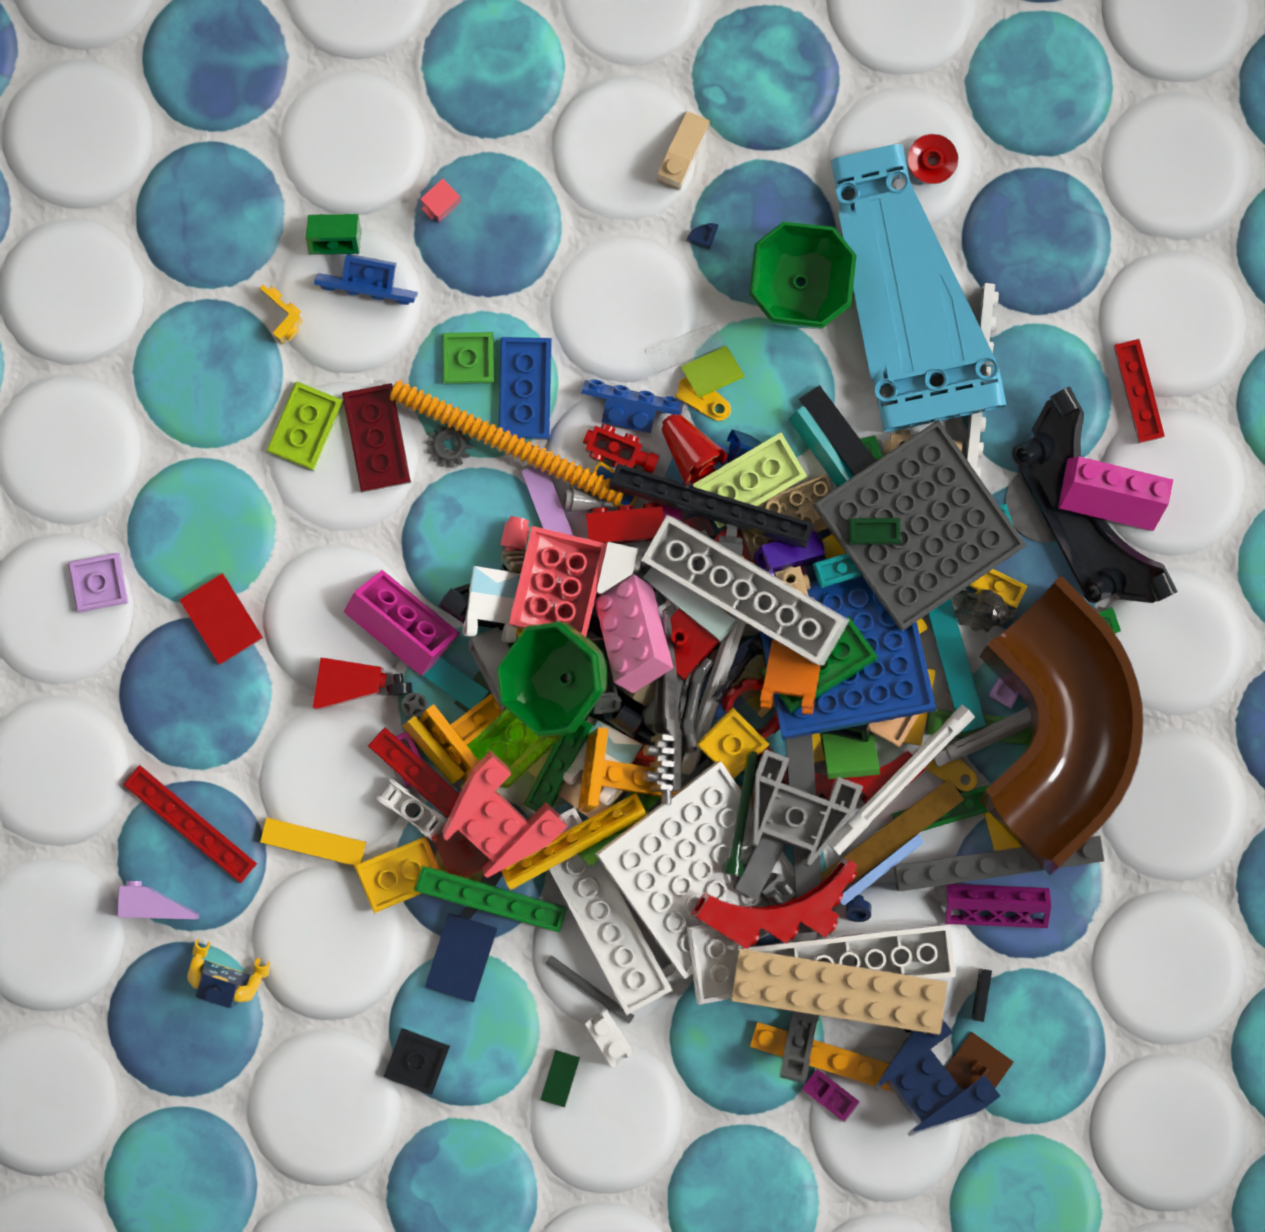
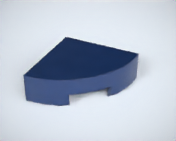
M714 223L701 225L690 232L686 241L710 250L719 225Z

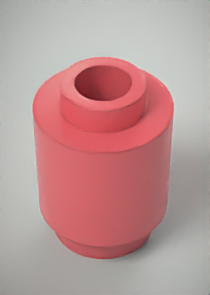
M509 516L508 522H505L500 546L504 547V551L525 550L530 527H528L529 520Z

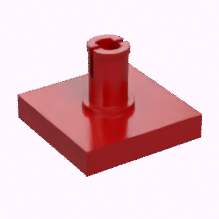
M679 608L670 618L671 638L674 643L676 674L685 681L702 662L704 657L718 644V640Z

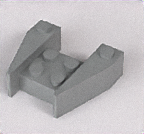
M765 749L760 757L753 782L751 846H758L761 835H767L809 851L804 866L808 867L815 861L853 813L863 786L838 777L834 781L828 800L782 784L781 781L789 758Z

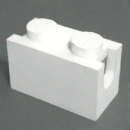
M607 1008L585 1021V1025L612 1068L627 1057L629 1058L634 1055V1051Z

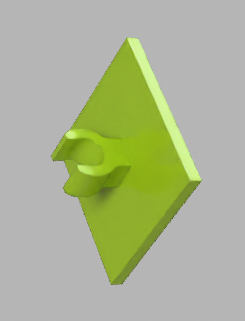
M727 345L681 366L698 398L745 377Z

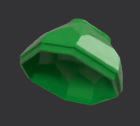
M783 221L754 245L749 296L772 324L794 328L823 329L851 307L857 255L834 227ZM800 278L805 281V285L798 286L796 284V280Z
M562 621L526 626L497 667L500 701L503 706L539 737L574 733L606 690L607 667L603 653L595 643ZM566 674L570 677L568 683L565 681Z

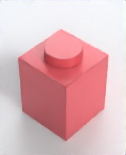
M442 178L421 198L423 205L421 209L431 220L435 217L441 222L461 203V198Z

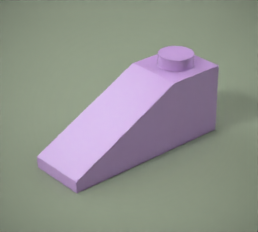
M126 881V886H119L118 917L199 919V913L149 886H142V881Z

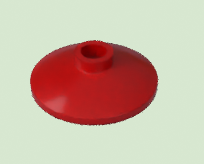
M927 134L918 138L912 144L908 153V166L912 174L921 182L939 184L948 180L956 171L958 152L948 138L939 134ZM933 157L937 163L930 165L927 159Z

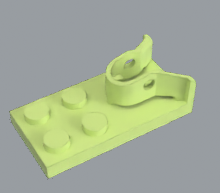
M779 433L694 483L693 486L759 506L798 482L805 481L807 475L783 434ZM715 521L719 529L726 525Z

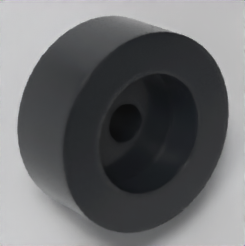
M403 673L393 674L394 684L386 686L387 696L413 693L412 683H404Z

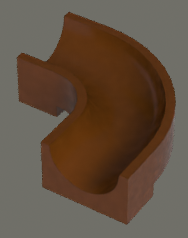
M1062 575L1018 620L998 637H994L979 656L1014 693L1019 692L1031 715L1032 733L1025 753L984 791L978 801L1049 875L1054 873L1105 824L1119 806L1137 768L1143 738L1142 699L1132 663L1112 628Z

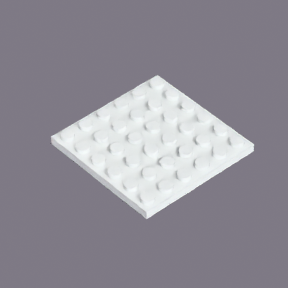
M721 761L715 762L673 794L671 805L660 804L596 853L598 859L683 979L693 974L687 927L705 924L690 914L703 892L724 902L739 906H771L762 894H760L758 900H755L734 889L733 886L738 875L722 873L723 864L727 862V858H730L741 790ZM751 804L749 805L740 860H743L742 866H744L753 848L751 846L753 811ZM782 851L767 882L777 873L781 874L795 892L794 867Z

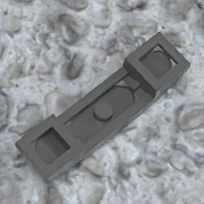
M792 1012L779 1077L805 1084L819 1015Z

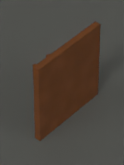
M971 1031L945 1069L957 1085L964 1090L984 1075L996 1088L1014 1061Z

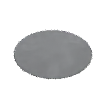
M1019 472L1011 481L1006 495V504L1014 527L1031 540L1045 543L1056 542Z

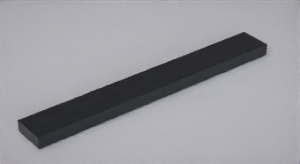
M617 464L609 489L726 525L730 524L739 529L805 549L814 523L620 464Z

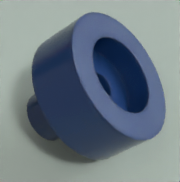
M857 895L846 904V917L849 920L864 922L871 918L872 906L868 901L864 900L862 895Z

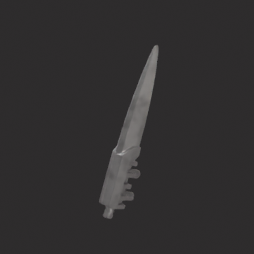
M665 610L662 625L673 669L656 679L655 714L652 721V731L655 733V736H651V742H655V746L645 745L643 747L644 755L655 756V762H650V768H655V772L644 771L642 778L647 782H655V785L651 786V791L661 792L662 805H671L672 791H679L681 789V730L678 727V691L674 643L671 638L670 615Z

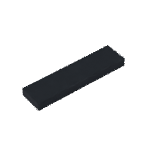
M820 385L799 398L801 405L810 413L854 476L876 462L875 458Z

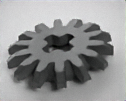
M446 424V429L444 430L438 425L436 427L439 433L435 434L432 431L430 433L434 437V441L427 440V444L433 445V449L428 450V453H436L432 460L436 462L441 458L440 466L442 467L445 466L446 461H450V468H454V460H457L462 465L463 461L460 457L463 455L469 458L470 455L465 450L473 449V445H466V442L471 440L469 436L464 437L462 431L457 432L455 428H448V424ZM451 438L455 439L456 450L450 449L448 452L445 451L446 446L443 442L445 440L450 441Z

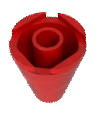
M671 414L663 420L662 434L681 478L686 485H689V482L693 485L715 472L714 466L718 462L723 465L727 460L728 455L682 415Z

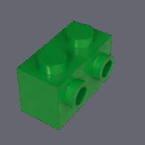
M359 214L308 215L306 243L309 255L359 254L362 232Z

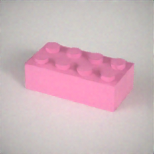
M633 575L594 600L614 683L631 693H635L673 669L653 586Z

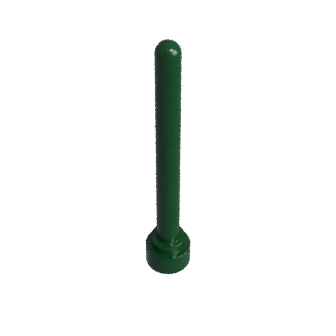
M754 751L749 752L747 755L730 858H727V862L723 864L722 873L743 876L744 866H742L743 860H740L758 758L757 753Z

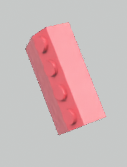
M532 526L509 625L524 630L526 626L562 621L586 637L607 544Z

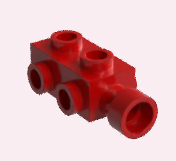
M603 423L601 427L595 425L593 431L588 429L583 440V444L587 445L585 450L589 453L588 457L596 461L603 462V459L613 462L612 467L616 468L617 464L633 469L637 465L644 468L643 471L654 473L660 455L641 451L642 444L638 443V437L625 433L624 437L615 434L616 429ZM601 440L607 442V447L604 449H600L597 446ZM628 450L631 455L625 459L621 456V452Z

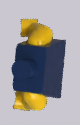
M197 939L192 950V954L195 957L191 959L187 974L188 982L197 990L196 997L226 1008H232L238 1003L250 1001L262 982L261 978L269 975L270 962L268 961L266 966L260 967L261 958H257L254 962V975L211 961H204L203 958L208 954L210 943L208 941L206 947L201 948L198 946L199 939Z

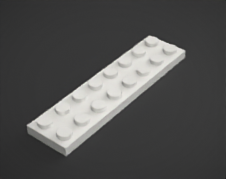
M575 807L561 814L565 819L567 827L560 834L582 823ZM576 854L549 869L626 1015L673 991L616 883L600 860L590 868Z

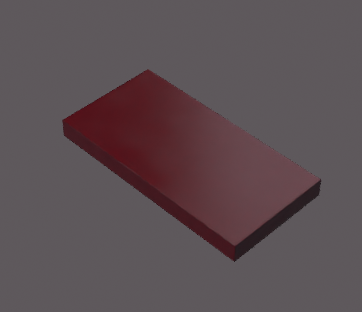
M392 383L342 393L361 493L411 483L396 400H390V393L393 388Z

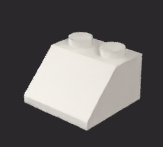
M608 542L597 587V597H600L633 576L634 573L639 574L642 556L638 555L637 548Z

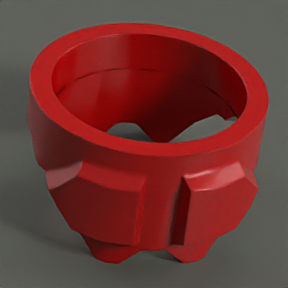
M744 678L735 687L730 686L721 701V707L725 714L732 708L735 699L743 692L748 690L762 691L764 681L759 678ZM776 707L774 715L761 729H755L764 739L771 734H775L780 729Z

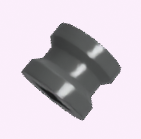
M413 692L403 698L401 707L404 714L408 717L416 716L420 718L425 710L428 709V702L423 695Z

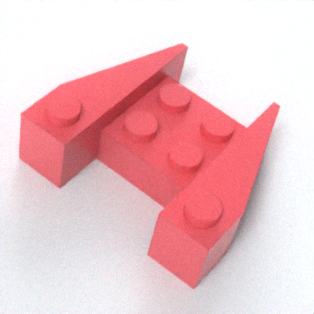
M491 750L472 768L442 829L443 837L446 841L458 829L489 858L488 862L482 867L484 876L487 878L550 845L567 827L565 819L547 802L527 820L496 791L511 775L509 767Z

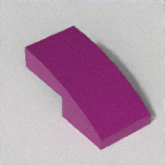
M819 1069L814 1072L802 1088L804 1092L843 1122L847 1121L860 1103L858 1099Z

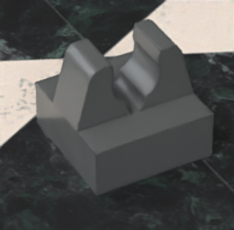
M778 873L765 884L761 892L770 905L785 903L796 895L782 875Z

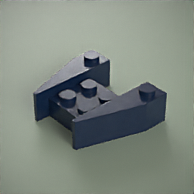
M943 1019L940 1034L911 1031L873 1087L876 1091L887 1083L918 1125L907 1133L908 1136L973 1117L1001 1097L985 1075L962 1092L931 1050L953 1033Z

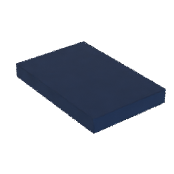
M448 913L425 987L474 1003L498 928Z

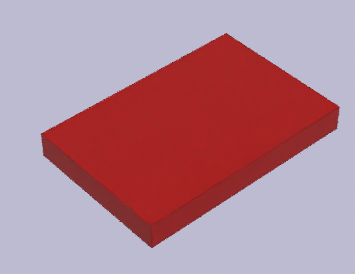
M224 573L180 599L181 604L219 665L263 639V636Z

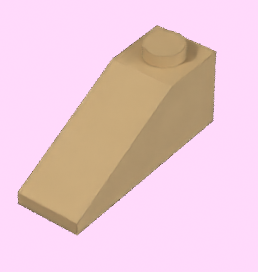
M686 112L660 167L657 181L681 190L710 124V120L691 112Z

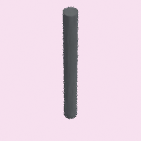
M551 955L546 962L548 966L629 1024L634 1018L632 1013L626 1015L624 1009L617 1002Z

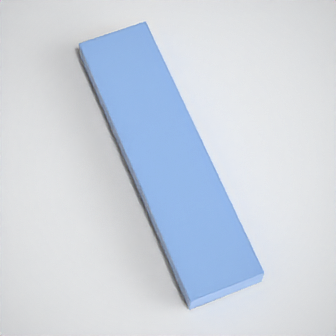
M919 834L842 892L843 897L840 904H847L921 846L924 841Z

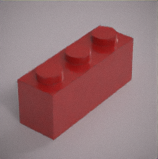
M657 503L643 504V508L633 509L632 505L618 506L617 511H607V508H594L592 513H586L588 539L606 544L608 542L625 544L653 541L665 520L663 506L658 507Z

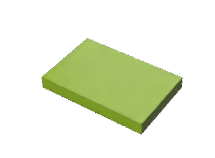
M296 381L266 451L314 471L344 401Z

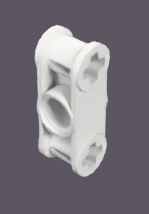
M391 778L389 780L390 785L376 799L391 811L402 816L436 843L438 841L437 836L442 831L447 818L435 809H431L409 793V790ZM411 803H416L420 806V814L415 818H411L407 814V807ZM438 820L437 824H436V825L434 826V828L431 830V828L433 827V825L435 824V822Z

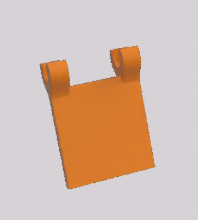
M772 640L760 698L761 708L771 709L773 694L777 693L803 697L802 714L813 715L821 665L814 663L781 642Z

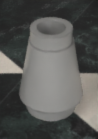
M572 487V489L565 490L564 509H568L570 512L601 508L602 500L599 499L598 495L592 496V492L586 493L582 489L579 490Z

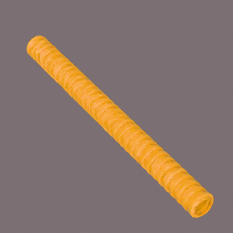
M398 380L391 390V401L397 400V404L401 405L403 403L406 408L410 406L412 411L418 410L419 414L423 415L424 413L427 418L433 417V421L439 420L442 425L446 423L448 428L454 427L455 431L458 432L460 430L463 435L469 434L471 439L475 437L478 442L482 440L484 445L490 444L492 449L496 447L499 452L503 450L507 456L511 454L514 459L518 457L520 462L526 461L528 466L532 464L535 469L539 467L541 472L547 471L550 476L556 475V479L562 478L564 483L568 481L571 486L575 484L579 490L583 488L586 493L592 492V496L598 495L600 500L604 498L607 503L611 501L615 507L620 504L624 493L609 489L610 478L606 480L603 475L597 476V472L593 471L591 473L589 468L583 469L580 464L576 466L574 461L570 463L567 458L561 459L559 454L553 455V451L547 452L544 447L540 449L538 444L534 446L531 441L525 442L523 437L517 438V434L511 435L508 430L504 432L502 427L498 429L495 424L489 425L487 420L481 421V417L475 418L472 413L468 415L466 410L462 412L459 407L453 408V404L449 403L447 405L445 400L439 401L438 397L432 398L430 393L426 395L423 390L417 391V387L411 388L409 383L403 384L402 380Z

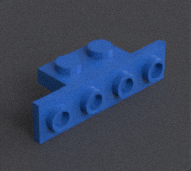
M346 254L342 277L319 273L314 279V285H319L323 290L334 291L335 289L345 290V293L349 295H360L362 293L370 295V298L375 300L393 299L396 303L402 305L414 303L418 296L417 291L393 287L397 263L353 254Z
M597 379L585 380L581 394L606 399L602 423L651 433L656 411L681 415L684 402L672 396L659 397L649 391L637 392L629 390L628 387L623 385H606L603 381Z

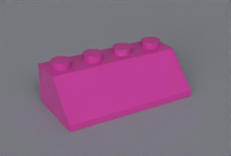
M1080 456L1069 458L1067 460L1058 509L1154 531L1169 505L1173 479Z
M384 570L378 572L357 589L344 610L347 616L421 676L433 667L460 634V632Z

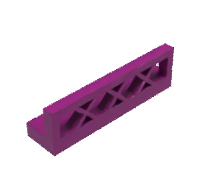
M966 884L946 885L945 924L1048 928L1051 912L1049 888ZM952 909H963L966 911L961 916L951 915ZM982 910H989L992 914L982 917L977 913ZM1013 911L1018 915L1013 918H1006L1003 914ZM1034 912L1044 913L1043 919H1032L1029 915Z

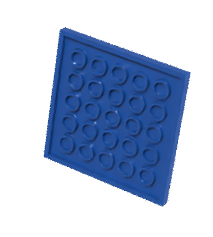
M862 576L820 589L818 581L811 582L810 589L807 590L808 596L814 597V600L845 618L850 617L878 656V660L816 698L813 715L802 714L803 708L791 714L777 693H774L773 697L782 740L936 711L917 622L901 632ZM760 631L766 664L768 665L772 640L775 639Z

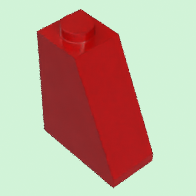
M321 657L312 708L322 710L380 694V688L385 689L387 673H383L384 668L380 666Z

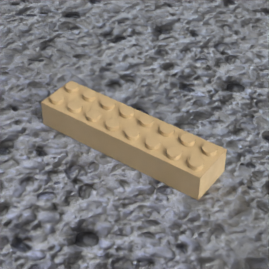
M739 949L731 1001L940 1034L948 982Z

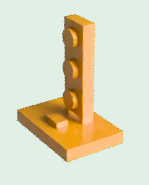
M490 694L451 725L434 704L425 710L419 720L464 772V776L461 779L465 782L472 768L479 762L467 745L509 714L510 711L502 713L493 694Z
M598 727L588 734L578 811L588 813L598 807L601 787L661 797V792L651 791V786L655 785V782H647L642 778L644 771L655 772V768L605 760L609 729Z

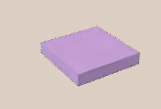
M120 553L68 562L78 613L129 603Z

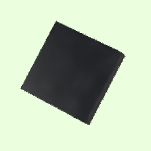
M401 1028L384 1077L432 1095L451 1045Z

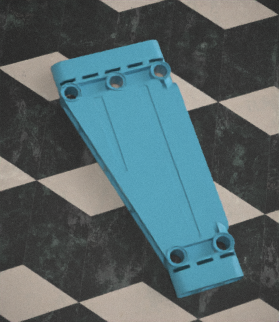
M893 144L832 159L831 164L837 190L836 196L840 206L839 217L843 238L857 255L853 290L869 372L872 381H874L883 432L934 423L938 419L939 421H944L1007 406L1000 368L911 185L903 145ZM897 179L905 180V185L901 189H894L892 185ZM848 190L855 191L854 198L850 201L843 200L844 193ZM990 364L995 367V371L991 376H983L981 374V370L985 365ZM934 376H943L944 382L941 386L933 387L931 385V380ZM886 386L894 388L893 395L889 398L881 396V391Z

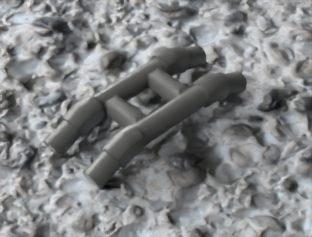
M706 657L696 667L690 679L691 684L685 717L681 725V734L687 753L697 751L694 724L702 685L712 671L711 666L713 664Z

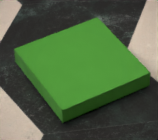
M493 332L442 333L443 384H494Z
M870 731L869 742L833 734H822L828 779L880 775L875 738L872 731Z

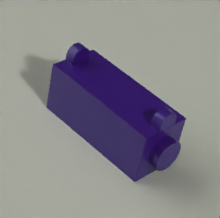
M812 531L806 549L782 541H776L761 545L754 554V558L758 567L775 576V572H779L786 567L792 566L795 568L800 566L802 568L823 561V555L825 554L824 544L818 538L816 531Z

